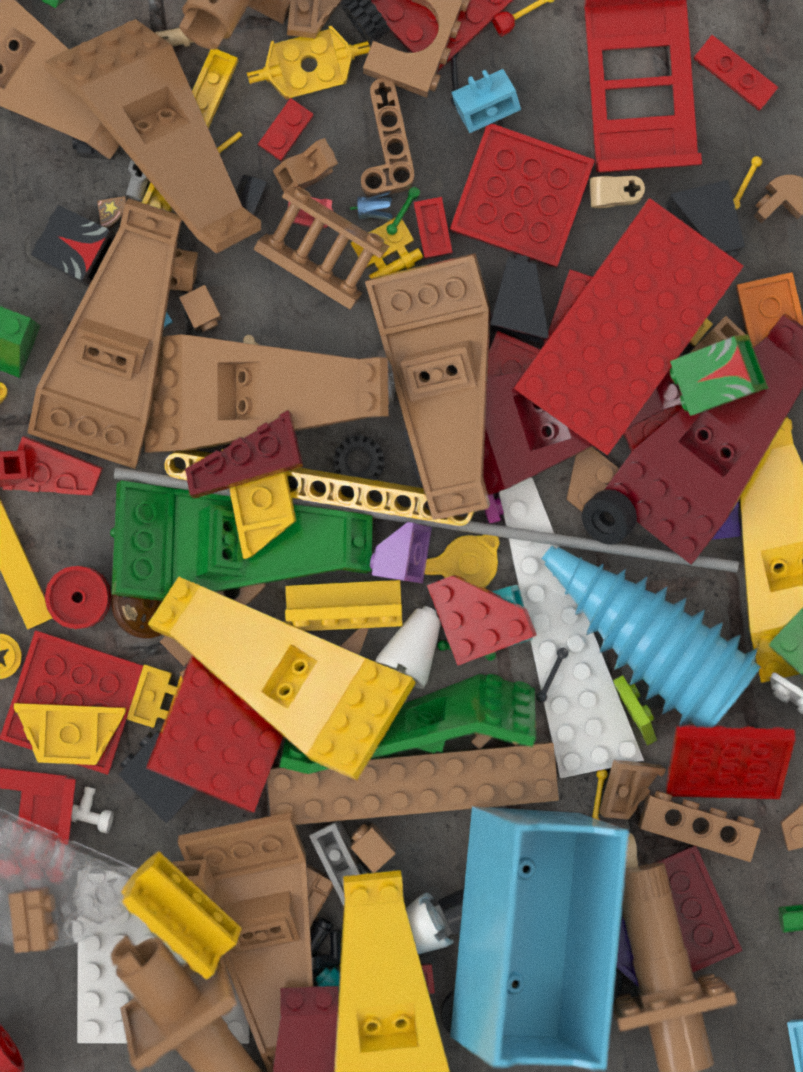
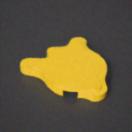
M467 535L456 538L440 556L427 559L425 575H442L445 579L456 574L466 579L465 581L484 588L489 585L497 572L499 538L490 535Z

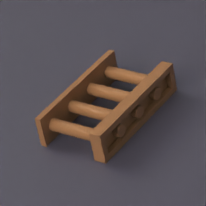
M292 186L282 196V198L290 202V205L274 234L269 235L266 233L258 240L253 250L351 310L362 295V292L357 290L356 284L372 256L376 255L381 258L389 246L384 243L383 238L371 232L367 233L311 198V194L305 189ZM300 209L315 217L298 250H293L286 246L283 240ZM326 224L339 232V235L322 265H317L309 260L308 253ZM350 239L364 249L347 279L341 280L333 275L332 269Z

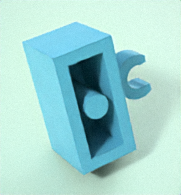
M503 69L491 75L484 70L482 71L484 76L482 79L474 81L471 76L468 78L469 85L451 92L457 112L469 133L521 110L516 90Z

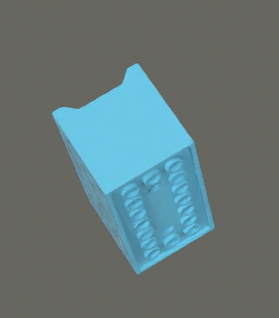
M472 806L451 1038L493 1067H509L515 1064H544L606 1069L628 830L581 813ZM528 865L529 870L524 873L523 867ZM517 980L518 985L513 988L512 982Z

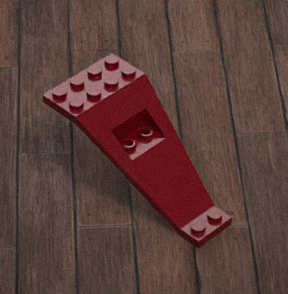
M786 313L781 316L767 337L754 347L768 389L690 416L689 411L686 412L682 408L631 452L604 489H612L624 494L635 507L637 522L690 565L696 561L730 516L803 390V326ZM701 430L708 432L709 437L707 439L701 436ZM723 449H730L731 456H726Z
M670 369L628 428L667 408L681 404L680 395H682L679 384L674 383ZM524 372L487 377L483 481L487 495L512 488L593 447L588 441L513 388ZM547 426L552 430L550 436L546 432Z

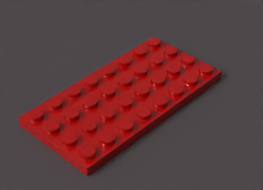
M649 198L513 388L608 456L672 367L670 361L679 357L744 266Z

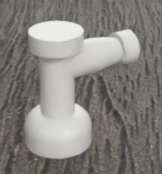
M85 786V793L80 806L73 805L71 822L76 823L79 820L97 825L100 832L108 834L113 822L114 812L110 810H104L101 814L90 812L96 789Z

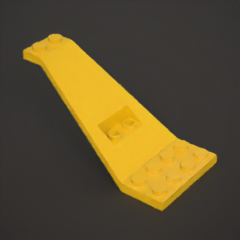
M180 577L177 578L148 623L152 630L175 639L310 760L356 781L416 684L410 676L357 655Z

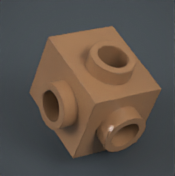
M176 248L170 290L187 292L193 290L197 276L198 252Z

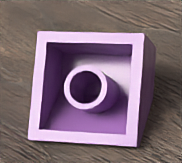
M407 522L376 546V552L373 553L370 561V567L373 570L372 575L423 583L432 527Z

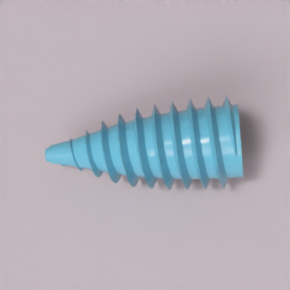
M551 546L542 557V560L546 562L544 565L565 588V595L569 594L578 607L575 615L584 613L589 620L590 625L586 635L598 631L604 639L600 653L613 648L618 655L614 670L628 664L634 671L630 685L644 680L649 685L646 700L659 694L665 700L662 714L673 709L682 714L679 727H683L691 722L696 727H714L761 666L754 662L758 648L746 654L738 650L740 635L728 641L720 636L723 622L711 628L703 625L702 620L705 609L693 616L684 612L686 598L675 604L665 600L667 587L657 593L645 590L647 577L638 583L625 580L626 569L616 575L604 570L603 564L598 567L560 547L556 549L554 546Z

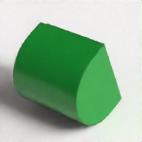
M803 904L781 906L778 908L780 926L783 933L803 931Z

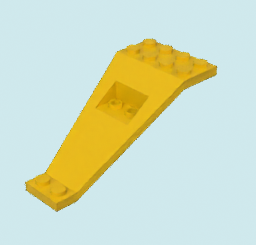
M787 416L739 498L748 624L753 650L758 648L755 659L756 663L761 666L758 670L761 683L771 681L770 677L773 673L783 678L799 675L793 667L768 646L777 634L803 608V464L793 443ZM777 563L783 564L781 568H774V565Z
M401 870L343 876L344 916L335 1072H450L403 900Z

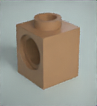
M205 285L179 297L196 331L202 329L203 332H207L218 326L217 321L221 320L222 317Z

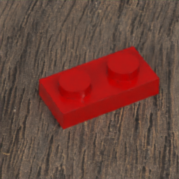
M290 98L264 134L258 146L282 162L308 126L314 114Z
M442 197L414 202L424 259L452 254Z

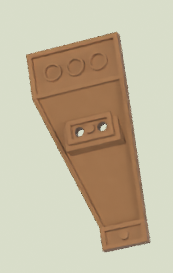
M0 0V65L2 67L0 73V107L81 140L107 159H111L120 144L80 96L45 71V60L69 49L17 1ZM11 40H15L18 44L15 51L9 49V42Z
M127 199L120 228L36 388L28 434L136 469L150 416L173 266L182 219L178 214L136 200Z

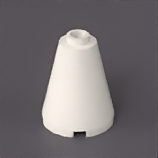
M423 606L422 609L416 608L375 660L376 663L412 677L416 682L414 688L424 689L428 683L441 626L440 618L437 617V611L427 606Z
M429 893L420 895L406 907L418 954L445 948L453 943L452 939H448V936L453 933L440 905L435 907L432 905L430 900L434 898Z

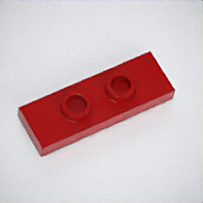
M713 35L710 36L693 58L758 111L763 108L778 89L774 83Z

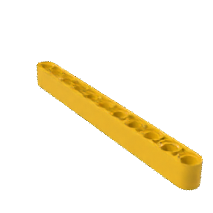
M198 450L174 451L165 460V470L173 478L187 480L185 469L181 470L176 467L174 463L175 457L182 458L187 468L212 453ZM305 468L286 471L287 476H293L298 481L297 488L289 487L291 498L455 526L467 524L474 512H469L466 516L455 515L433 520L431 512L426 507L425 502L427 498L424 488ZM317 480L322 481L326 486V492H317L313 487V482ZM343 485L351 486L355 493L354 497H345L341 492V487ZM371 490L379 491L383 496V501L374 502L371 500L369 492ZM399 495L408 496L411 500V506H401L397 501V497Z

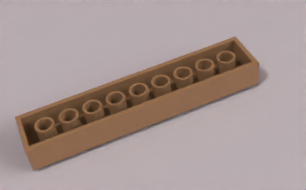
M552 741L535 742L533 747L522 744L515 746L513 744L482 747L480 750L478 748L437 751L435 753L426 752L375 757L368 761L357 781L332 769L305 774L279 766H272L267 777L270 815L274 816L290 812L295 825L472 809V806L496 807L559 801L554 743Z

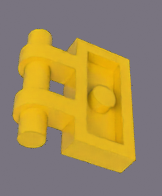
M395 218L371 231V233L382 237L384 243L389 248L381 258L376 255L372 256L367 267L375 264L378 270L369 275L370 279L399 272L404 268L408 270L415 266V262L424 258L419 248L410 253L406 250L405 246L414 242V239L403 219L398 224V231L395 235H389L386 231L387 226L392 224ZM351 242V246L359 258L364 248L355 242ZM397 251L400 258L386 265L383 258Z
M145 664L127 720L155 728L158 717L166 719L169 710L161 708L165 694L168 693L175 697L182 677L180 676L177 686L169 684L172 676L171 672Z

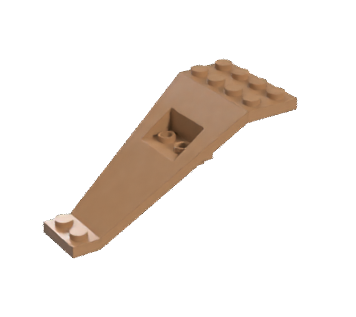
M135 19L44 61L45 71L82 98L198 240L215 253H219L261 230V220L241 205L170 43Z
M476 253L367 279L365 284L385 354L392 366L395 389L432 519L437 520L488 509L490 502L483 481L491 307ZM454 365L457 368V373H451L448 370V366ZM421 372H427L430 375V379H423Z
M192 335L162 337L150 416L144 438L145 453L187 451L228 444L257 431V427L266 422L269 424L287 410L292 414L295 431L364 418L388 416V358L356 359Z
M290 812L178 836V845L185 861L208 859L216 884L212 901L242 928L236 945L222 956L268 1072H273L280 1022V988L313 987L306 853Z

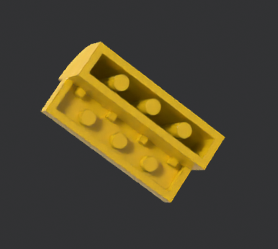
M400 580L285 586L287 608L285 616L287 624L300 630L316 631L402 626Z
M159 851L135 871L120 892L124 895L121 902L126 906L127 910L142 920L152 933L157 934L168 944L174 953H178L190 965L192 970L202 975L206 980L215 973L220 957L235 946L242 928Z

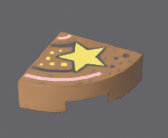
M125 196L97 201L101 226L109 229L121 219L127 201Z

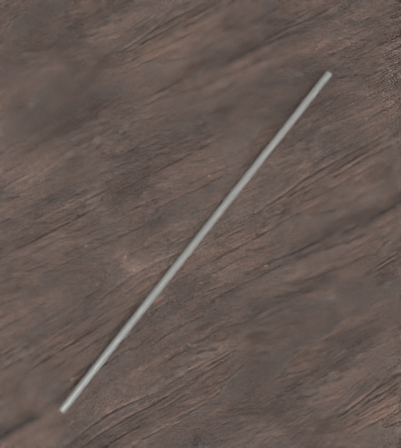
M115 468L114 479L189 490L187 480L173 478L169 475ZM229 489L212 493L231 496ZM292 498L294 505L360 513L384 520L404 523L411 522L437 528L737 573L739 561L700 555L690 565L673 551L620 543L609 545L594 539L469 521L463 526H455Z

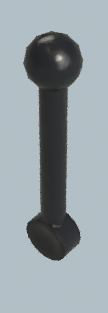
M459 52L451 59L453 91L458 90L456 57H458ZM452 97L451 104L455 106L454 99Z
M562 647L557 650L558 657L542 691L536 695V699L540 703H544L547 700V692L562 660L567 658L569 654L566 648Z

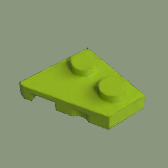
M623 675L613 680L620 698L634 723L640 729L647 746L657 741L651 725V721L655 719L647 705L641 707L637 700L641 695L635 684H628Z

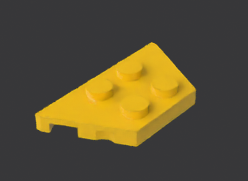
M286 472L229 488L243 559L251 558L296 522Z
M14 703L15 712L19 715L24 727L23 730L27 739L31 742L37 761L40 763L96 765L126 713V708Z

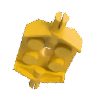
M329 26L328 30L320 31L315 39L297 37L278 43L271 41L265 67L260 70L247 72L249 83L252 84L266 80L285 99L347 83L352 60H355V56L369 53V43L366 41L355 45H348L332 26ZM306 58H313L317 61V67L312 72H306L301 68L302 61Z

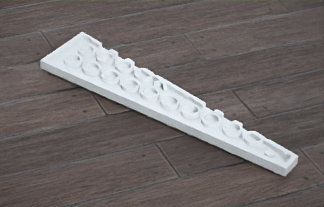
M532 477L512 488L498 492L507 527L554 533ZM508 538L524 607L528 610L537 634L530 642L541 691L558 657L557 650L563 647L569 653L567 658L562 660L547 692V700L544 702L551 740L554 743V754L559 777L565 778L611 768L613 760L644 761L603 655L600 653L594 633L586 635L590 625L589 620L584 613L575 615L578 607L569 594L565 595V588L544 565L546 562L542 560V557L551 546H554L556 549L559 546Z

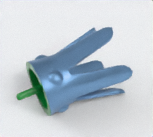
M391 191L372 197H358V207H350V210L358 209L359 219L371 217L392 221V214L375 211L390 206L392 198L379 197L385 196Z

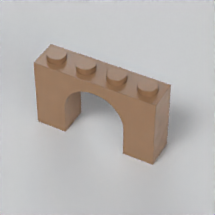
M410 0L425 6L435 16L439 27L435 40L426 49L415 53L401 52L373 41L363 66V74L376 79H385L393 82L397 87L427 98L430 90L435 92L441 77L437 74L440 64L446 65L451 52L447 45L450 37L456 39L461 26V22L457 21L460 11L466 12L470 0Z

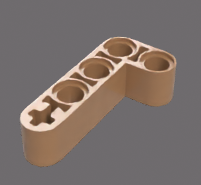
M379 78L372 83L370 94L385 165L369 168L362 174L361 187L363 192L369 197L389 191L391 192L387 195L403 192L410 189L414 183V169L396 88L393 82ZM381 88H384L385 92H389L387 93L388 106L383 107L381 95H378ZM387 115L394 116L397 119L396 125L385 127L381 122L383 117ZM392 143H399L403 146V151L399 155H392L387 150L388 146ZM399 170L406 171L410 176L404 183L397 182L393 177ZM369 177H379L382 181L381 186L377 189L369 188L366 185Z

